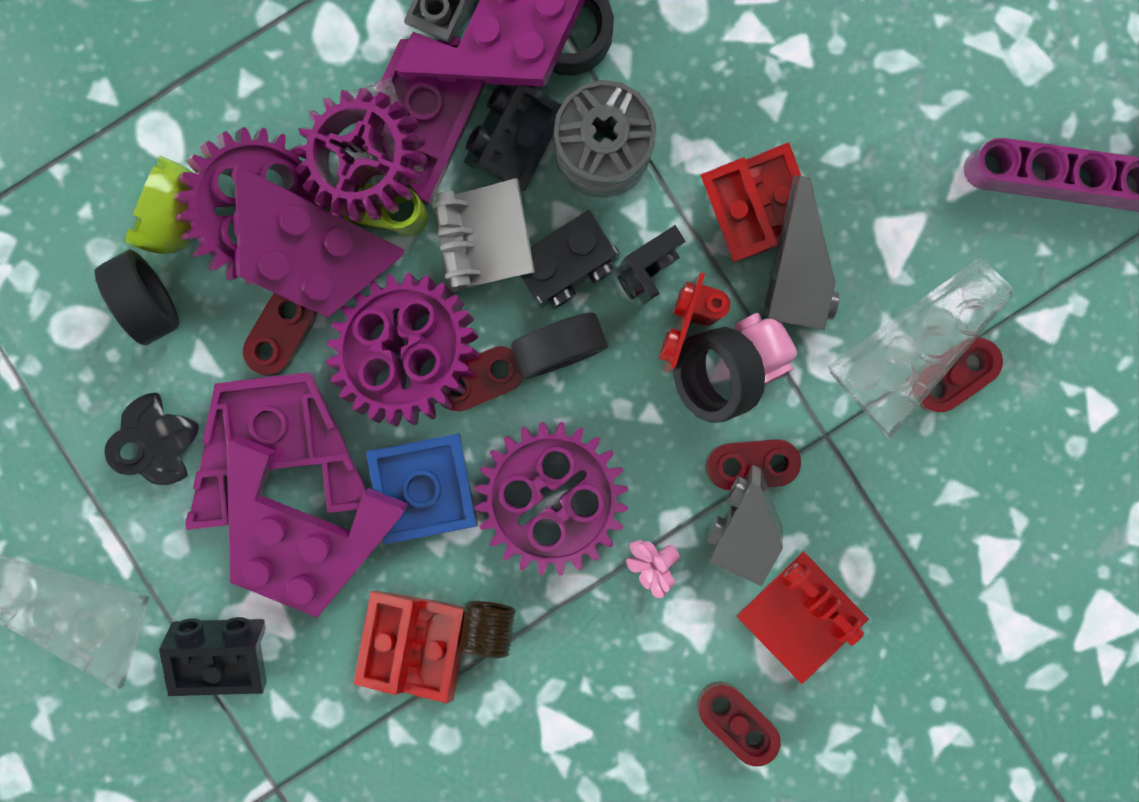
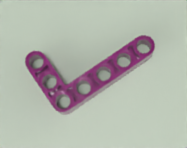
M994 138L973 151L966 158L964 164V175L967 181L973 187L981 190L1139 212V157L1009 138ZM985 155H991L998 161L1000 169L998 174L987 169ZM1033 161L1043 166L1045 170L1044 181L1034 175L1032 171ZM1080 168L1085 169L1091 177L1090 187L1081 181L1079 177ZM1127 175L1135 180L1137 184L1136 193L1129 189L1126 181Z

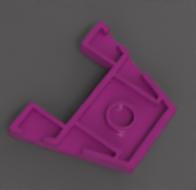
M480 0L457 48L413 31L395 71L399 77L408 80H417L418 76L437 77L439 81L457 82L458 79L484 80L485 84L545 87L581 11L584 0Z
M306 372L215 383L202 442L205 443L202 460L193 484V489H195L191 511L187 513L185 522L186 530L229 525L227 443L235 435L275 450L270 470L321 464L327 513L358 509L362 495L367 488L313 373Z
M235 435L227 443L230 583L318 618L403 515L408 503L368 488L362 495L351 530H347L263 496L262 491L275 450Z

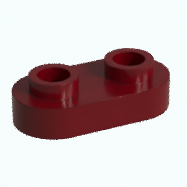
M274 293L244 343L243 358L247 366L252 371L261 375L275 376L283 373L291 365L313 327L317 317L316 312L294 303L297 307L296 315L292 319H285L282 312L284 306L294 302ZM265 343H270L273 347V355L268 360H263L259 355L260 347Z
M984 338L970 339L958 344L917 374L912 384V394L915 402L922 409L933 413L947 412L954 409L999 376L1003 367V357L1000 349L992 341ZM971 354L979 359V367L976 371H972L967 365V359ZM932 381H937L941 385L942 392L938 398L932 397L929 393V385Z
M504 346L493 347L479 353V358L466 360L465 365L475 373L474 377L460 376L459 379L463 380L466 385V392L460 397H454L448 393L447 395L451 400L452 407L449 409L444 405L442 406L451 411L462 412L515 390L521 384L523 377L513 350ZM498 361H504L509 365V373L502 379L495 378L492 374V367Z
M771 439L725 443L715 447L709 453L705 469L709 480L715 486L724 490H730L738 476L745 479L752 465L761 468L768 487H779L791 483L798 476L801 469V457L798 450L785 440ZM776 454H781L785 459V467L779 472L773 471L770 467V460ZM728 458L736 459L739 464V470L733 476H728L723 471V463Z
M718 681L703 688L697 699V710L704 725L745 764L759 767L772 762L778 755L781 746L780 735L772 722L730 683ZM717 698L728 700V707L725 711L716 712L712 709V704ZM759 731L762 733V738L758 744L750 745L746 743V737L750 732Z

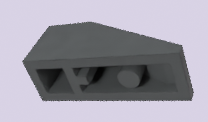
M793 175L763 315L768 319L825 330L827 319L833 320L835 318L839 304V292L834 291L835 279L810 177Z

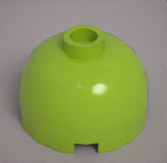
M159 155L157 166H153L134 210L133 216L137 217V221L133 230L128 228L124 243L157 254L175 253L184 249L191 240H183L181 236L192 228L190 222H182L175 219L176 215L188 210L187 204L175 200L174 195L182 191H189V187L182 184L178 180V176L183 172H192L191 170Z

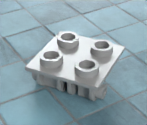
M517 178L455 195L454 191H443L435 194L436 200H433L432 207L436 215L437 234L441 243L440 251L443 254L446 270L445 278L452 292L535 272Z

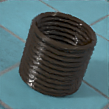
M467 602L465 604L466 609L464 610V622H462L459 649L464 653L486 658H505L509 656V647L512 642L511 634H513L512 630L514 629L512 626L514 625V613H516V610L511 606L494 602Z

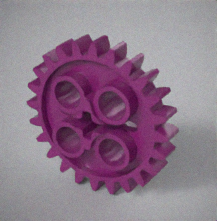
M246 127L236 131L235 141L227 131L222 132L217 136L218 147L209 140L200 146L205 158L194 154L187 159V163L196 173L183 172L178 176V180L189 187V191L177 193L174 195V199L187 204L188 210L176 215L175 219L182 222H190L192 227L181 237L183 240L197 238L200 242V245L193 253L194 257L207 253L212 256L208 270L214 271L226 265V280L232 281L238 277L236 276L235 268L237 245L230 240L228 235L229 224L234 222L233 215L217 216L214 210L216 207H236L235 198L224 195L218 185L220 174L232 178L234 167L241 166L266 179L267 170L270 169L281 176L282 188L317 205L315 203L317 194L311 195L307 193L302 186L308 177H302L295 169L296 166L302 163L299 159L300 156L295 154L294 147L290 150L285 149V134L278 135L270 143L266 128L256 131L253 140ZM245 280L246 285H253V283Z
M407 272L401 285L392 274H389L386 280V288L383 289L374 281L370 282L371 295L365 297L358 292L354 296L358 303L355 309L344 305L340 308L348 317L346 322H332L331 325L341 334L339 339L329 340L326 344L338 352V355L326 360L327 365L335 370H340L330 380L338 387H344L339 396L349 403L354 402L353 410L361 415L368 412V418L379 424L386 416V421L389 424L398 427L402 416H404L407 422L415 426L418 425L420 411L432 420L435 419L436 411L434 405L439 402L450 409L452 403L447 394L451 390L464 394L466 391L458 382L460 376L474 377L475 374L465 365L466 360L479 358V353L467 345L479 338V334L473 328H467L474 321V318L467 310L461 311L465 303L457 295L451 296L452 291L444 283L439 284L435 288L436 283L427 275L418 284V280L411 273ZM397 311H399V313H398V325L396 324V321H395V313H396ZM430 314L427 325L420 330H415L416 321L421 316ZM384 324L382 334L377 339L371 340L373 330L378 325ZM397 353H401V358L397 356ZM436 358L434 369L429 374L421 376L422 365L427 360ZM390 368L388 379L383 384L377 386L376 378L383 369ZM408 375L410 378V387L405 389Z
M540 422L538 436L534 437L525 426L521 427L522 442L517 444L509 436L504 437L508 452L503 454L500 451L491 450L490 455L498 464L495 468L489 466H482L480 468V471L489 477L490 481L489 484L475 486L476 491L487 495V501L477 504L475 510L489 512L490 518L486 519L479 527L481 530L495 529L497 533L491 539L489 545L492 547L504 542L508 546L503 556L505 561L510 559L515 553L521 555L520 570H524L533 560L537 561L539 575H543L548 563H554L560 576L564 573L565 562L571 560L573 565L580 571L582 570V555L586 553L592 559L598 561L600 558L595 546L598 543L608 547L614 545L606 534L608 528L613 530L623 529V525L613 518L614 513L628 511L627 505L616 501V496L627 492L628 487L614 484L613 481L614 478L623 472V468L613 467L608 469L606 463L612 458L613 451L609 450L598 455L595 450L600 438L597 436L587 444L581 442L583 436L582 427H579L572 437L566 436L564 422L559 423L555 434H549L546 424ZM552 451L564 453L570 461L569 471L561 478H552L543 469L544 457ZM579 471L586 472L584 480L560 497L561 508L556 510L552 505H549L526 524H518V517L543 499L544 495L541 491L543 487L548 486L552 491L556 490ZM514 480L526 482L532 490L531 501L524 506L512 505L507 500V485ZM587 489L593 491L598 497L597 509L589 515L577 514L571 506L572 496L580 490ZM549 518L559 524L561 534L556 541L545 544L536 538L534 525L541 519Z

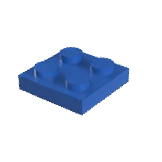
M460 433L366 451L373 490L408 503L406 511L383 538V545L478 526Z

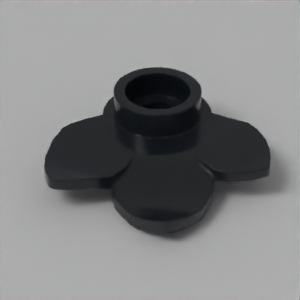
M158 393L145 394L131 402L124 409L121 415L120 430L115 432L105 445V459L108 465L119 474L126 476L140 474L155 485L174 484L188 476L187 469L178 456L193 443L199 431V424L184 416L163 415V403ZM127 443H134L138 446L137 456L130 460L123 459L120 454L121 448Z

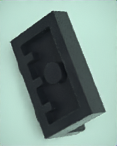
M499 84L493 90L487 102V108L490 111L483 125H478L467 140L465 148L469 152L464 163L471 167L481 168L503 182L517 178L520 191H525L553 137L556 114L562 104L534 86Z
M587 210L531 246L535 272L521 275L520 277L541 309L549 303L553 309H556L574 298L577 293L573 288L588 278L595 284L617 269L613 262L619 259L620 252L615 245L612 246L590 210Z
M676 225L625 256L619 264L622 272L620 273L621 275L617 276V279L631 300L638 297L644 305L660 294L650 277L658 274L680 258L676 250L686 241Z
M235 617L228 620L201 621L190 618L171 623L159 648L168 696L263 694L267 683L261 641L266 630L265 620Z

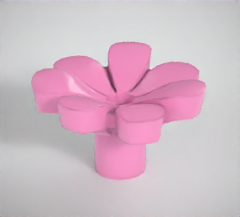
M637 540L630 543L629 549L634 556L626 559L629 570L635 573L641 572L639 581L642 586L647 590L651 589L652 594L656 598H663L675 584L669 568L680 560L677 549L672 545H668L658 552L654 544L649 541Z

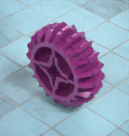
M360 87L356 98H354L348 90H341L339 104H336L330 98H323V106L326 111L322 115L314 110L308 111L310 119L315 122L311 129L307 127L298 128L299 134L307 139V144L294 147L295 154L306 159L295 167L299 175L308 177L302 185L304 190L311 195L317 194L315 203L323 209L331 207V214L338 218H343L348 213L350 219L355 222H362L366 212L371 219L375 221L381 220L382 205L392 213L398 212L399 208L395 200L398 195L406 200L413 199L412 192L406 188L409 181L415 184L423 182V177L413 170L414 166H422L427 163V157L423 153L416 151L426 144L424 136L420 133H414L419 126L418 121L412 115L405 116L407 108L400 101H395L391 104V98L382 91H379L373 98L372 93L367 88ZM357 123L349 134L339 135L345 128ZM385 124L389 126L394 138V160L389 159L382 152L385 137L381 133ZM345 150H349L356 154L357 152L365 153L366 151H368V153L378 161H373L368 158H357L356 160H354L355 158L351 156L349 153H347ZM330 151L339 158L337 175L340 176L337 186L329 170ZM386 175L375 186L358 192L359 188H365L366 183L373 176Z

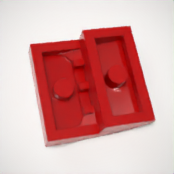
M789 142L748 159L742 157L700 174L733 263L778 247L793 175L802 176Z
M371 591L353 684L393 695L404 692L446 704L454 701L462 651L459 649V644L461 643L460 635H462V622H464V610L466 608L408 595Z

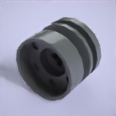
M599 80L581 85L568 95L556 114L553 134L554 153L559 172L571 187L587 196L608 198L623 194L636 185L649 166L656 135V124L652 109L641 94L622 82ZM608 128L613 130L612 141L607 138L603 139L600 143L596 141V129L601 132L607 131Z

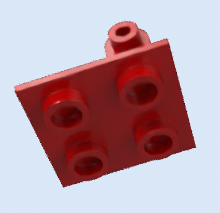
M700 272L692 283L686 281L684 287H681L673 314L680 316L677 329L671 328L666 333L658 358L666 361L663 370L665 373L672 371L676 367L690 321L710 326L719 321L730 310V299L725 292L702 284L705 276L703 272Z
M804 551L736 615L801 684L812 676L846 642L850 646L856 644L864 635L860 628L869 620Z

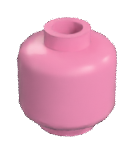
M756 313L734 325L735 330L740 331L751 340L759 352L765 370V385L794 370L791 363L797 357V349L782 322L768 318L762 320L760 314Z

